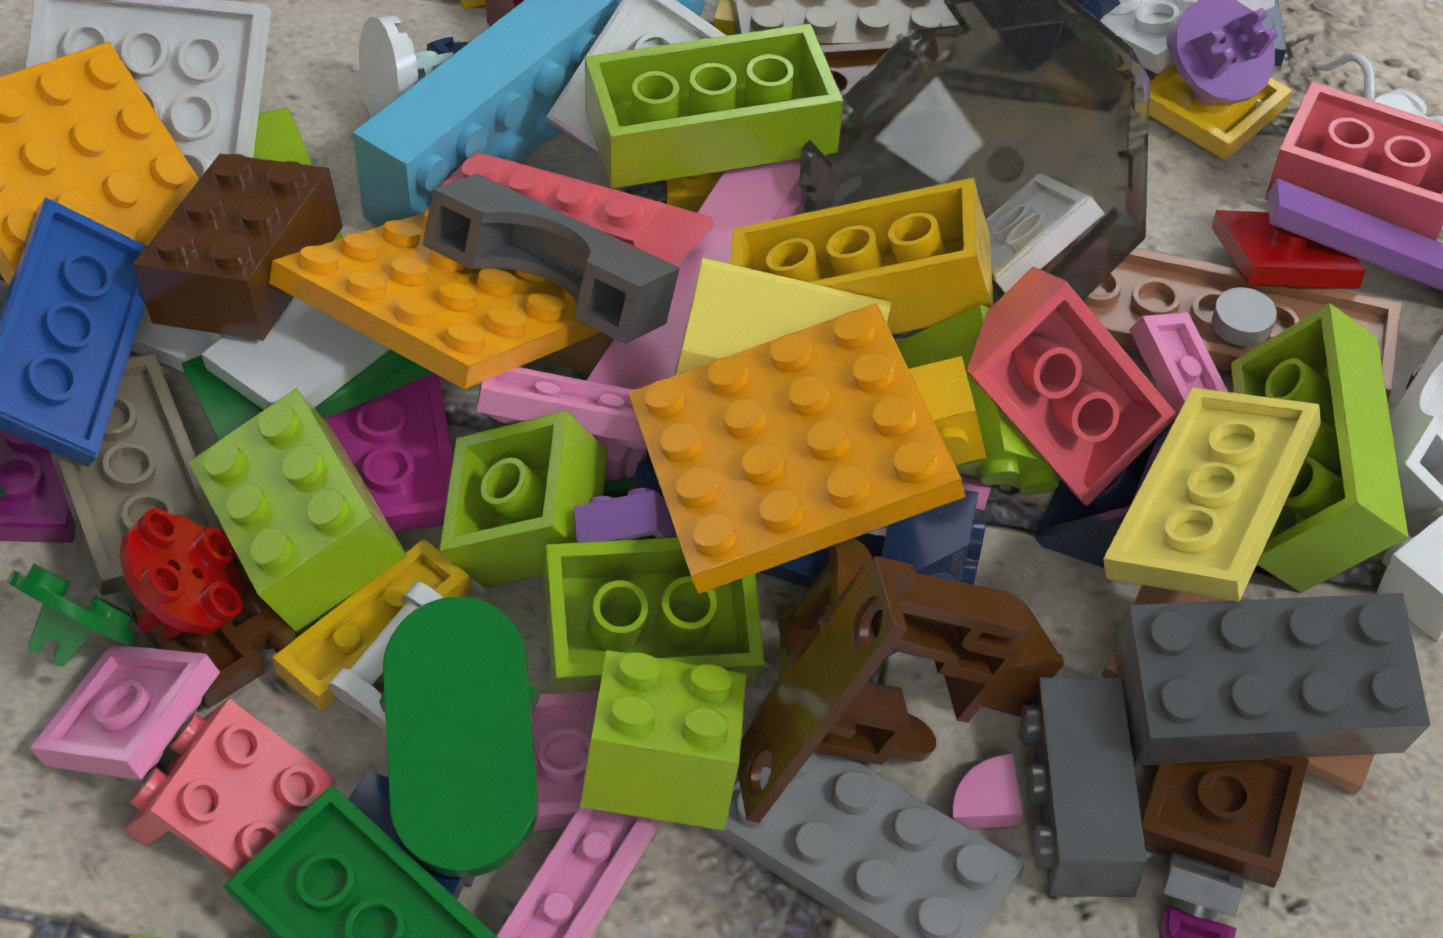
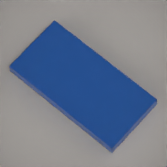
M46 197L37 207L0 311V430L88 467L98 456L144 310L145 301L133 263L146 248V245Z

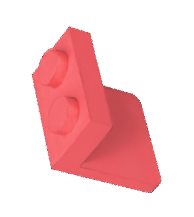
M228 698L204 718L193 713L178 730L168 746L177 753L164 773L155 767L135 790L129 803L136 807L137 811L123 830L145 846H148L160 836L170 831L233 877L330 785L336 787V782L330 773Z

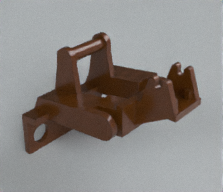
M854 538L832 545L828 549V563L797 606L787 607L778 619L780 633V678L757 708L750 728L741 739L737 772L746 820L756 823L761 822L813 752L883 765L889 756L918 762L924 761L930 756L937 746L936 737L925 722L918 717L908 714L902 689L900 687L867 682L890 651L934 660L938 674L944 675L956 720L966 723L973 718L981 706L1021 717L1022 706L1033 703L1039 677L1053 678L1065 664L1062 654L1057 652L1030 608L1021 599L1009 592L915 573L914 567L911 564L875 556L872 560L869 550ZM832 604L826 624L821 630L819 621ZM762 768H771L765 787L761 789L760 778Z

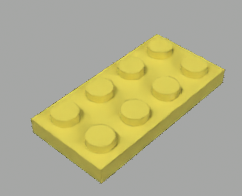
M1192 388L1103 558L1106 579L1240 602L1321 425L1319 404Z

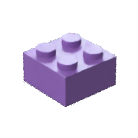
M649 488L633 489L628 492V496L618 498L609 496L594 497L588 501L589 504L574 506L577 543L677 537L665 499L655 490Z

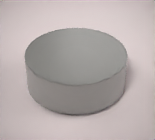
M1244 287L1232 288L1223 292L1217 299L1212 315V325L1215 332L1231 344L1244 347L1256 346L1265 342L1270 337L1277 317V310L1272 300L1257 290Z

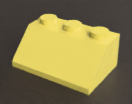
M702 258L674 376L877 303L887 323L891 302Z

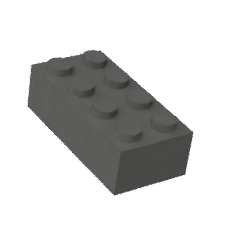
M1403 593L1240 600V602L1210 601L1129 605L1112 636L1118 677L1122 678L1134 766L1159 765V763L1184 764L1264 760L1267 758L1295 756L1306 758L1404 753L1431 725Z

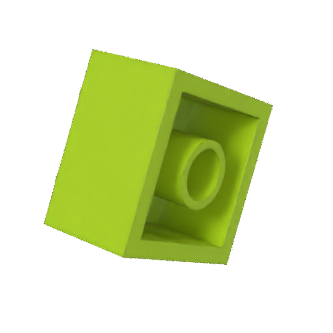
M568 411L456 438L439 551L483 587L542 575L546 544L577 543L574 506L589 504L588 501L591 498L603 496L608 450Z
M606 650L580 807L725 831L739 766L747 673L726 670L712 664L694 665L658 659L645 653L635 652L628 654Z

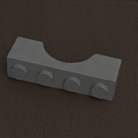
M478 173L433 189L423 246L470 269H510L547 279L562 287L575 299L577 303L575 320L625 344L667 324L680 270L679 267Z

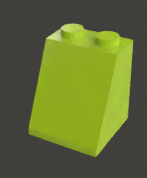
M978 305L897 342L896 344L908 369L962 356L965 370L967 371L983 321L990 308ZM966 372L976 408L986 458L957 464L955 466L958 472L981 479V483L986 485L1005 484L1020 488V492L1025 495L1044 494L1058 488V481L1061 479Z

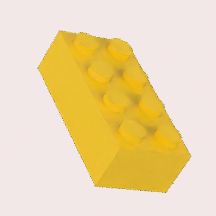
M974 177L733 228L730 264L890 301L891 306L887 325L891 334H906L913 330L932 327L978 305L988 308L993 306L990 233Z

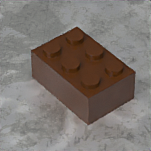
M219 153L133 263L151 323L264 341L294 298L292 295L269 284L272 260L300 252L302 248L307 246H319L332 242L343 227L329 168L304 165L295 161L281 162L251 158L241 154Z

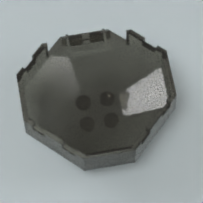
M944 0V4L959 23L958 25L920 30L912 28L906 35L899 33L896 36L897 41L877 61L878 65L867 76L864 75L842 97L843 108L838 153L827 154L826 157L811 140L802 147L799 186L805 192L804 213L974 177L984 216L987 219L1037 174H1044L1091 196L1105 213L1040 269L1067 281L1084 301L1146 238L1150 78L1133 48L1075 0ZM994 286L993 305L1004 295ZM927 328L913 330L906 334H892L894 339L908 338Z

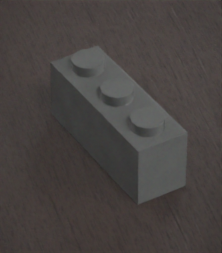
M1039 677L1033 704L1023 705L1021 711L1023 746H1033L1035 764H1029L1027 772L1028 803L1030 806H1040L1042 825H1036L1034 830L1033 853L1036 869H1047L1049 896L1135 897L1147 864L1122 678Z

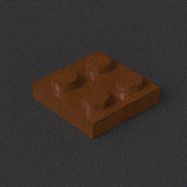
M1295 756L1245 761L1184 764L1159 763L1142 819L1145 846L1169 854L1175 852L1241 874L1244 879L1275 888L1281 875L1309 759Z

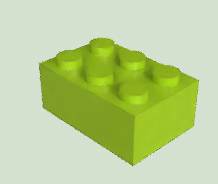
M297 387L188 462L257 594L296 633L407 556L333 429Z
M678 537L546 544L542 579L551 694L599 690L606 650L628 654L635 652L645 653L658 659L694 665H717L726 670L747 673L745 688H754L765 666L755 574L698 594Z

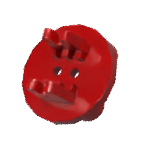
M151 508L125 533L121 541L119 559L126 582L139 602L145 606L138 616L140 631L148 632L154 629L155 626L162 624V636L165 639H173L182 632L206 635L223 629L239 615L243 609V586L237 566L233 562L237 554L225 532L217 528L205 529L183 516L170 514L161 508Z

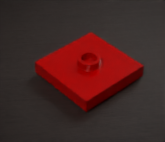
M1216 210L1212 230L1249 286L1329 289L1361 288L1366 270L1357 258L1271 225L1269 212Z

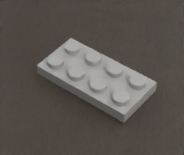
M817 752L812 753L760 823L746 820L738 780L734 785L725 831L707 828V831L876 938H979L1021 878L1025 862L853 759ZM762 768L760 778L761 789L765 787L771 768Z

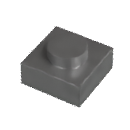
M1173 852L1165 877L1163 894L1176 898L1174 906L1183 912L1209 920H1215L1218 912L1235 917L1243 893V875Z

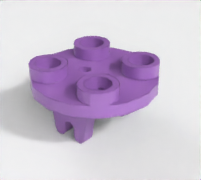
M1198 0L1179 16L1175 27L1169 31L1166 44L1172 53L1178 73L1193 90L1196 99L1207 106H1215L1219 103L1231 105L1248 101L1267 86L1275 68L1273 41L1277 37V31L1274 28L1268 29L1262 22L1267 16L1263 8L1253 11L1237 0Z

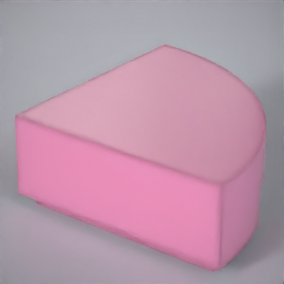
M1005 754L987 759L973 767L964 776L955 792L950 818L968 829L1020 827L1023 811L1013 754Z

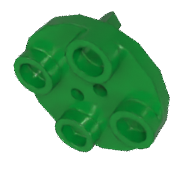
M32 564L27 575L13 570L6 581L21 592L43 603L29 640L28 649L31 653L36 654L44 648L47 641H56L58 646L54 651V663L59 667L67 664L93 630L127 646H131L137 636V633L127 628L133 619L130 613L94 595L89 606L66 595L70 587L69 581L37 564Z

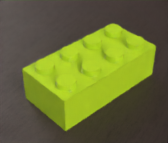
M811 23L585 57V109L611 189L838 153L843 99Z
M1328 303L1231 362L1234 393L1319 404L1321 425L1257 565L1303 593L1409 538L1377 337L1334 305Z

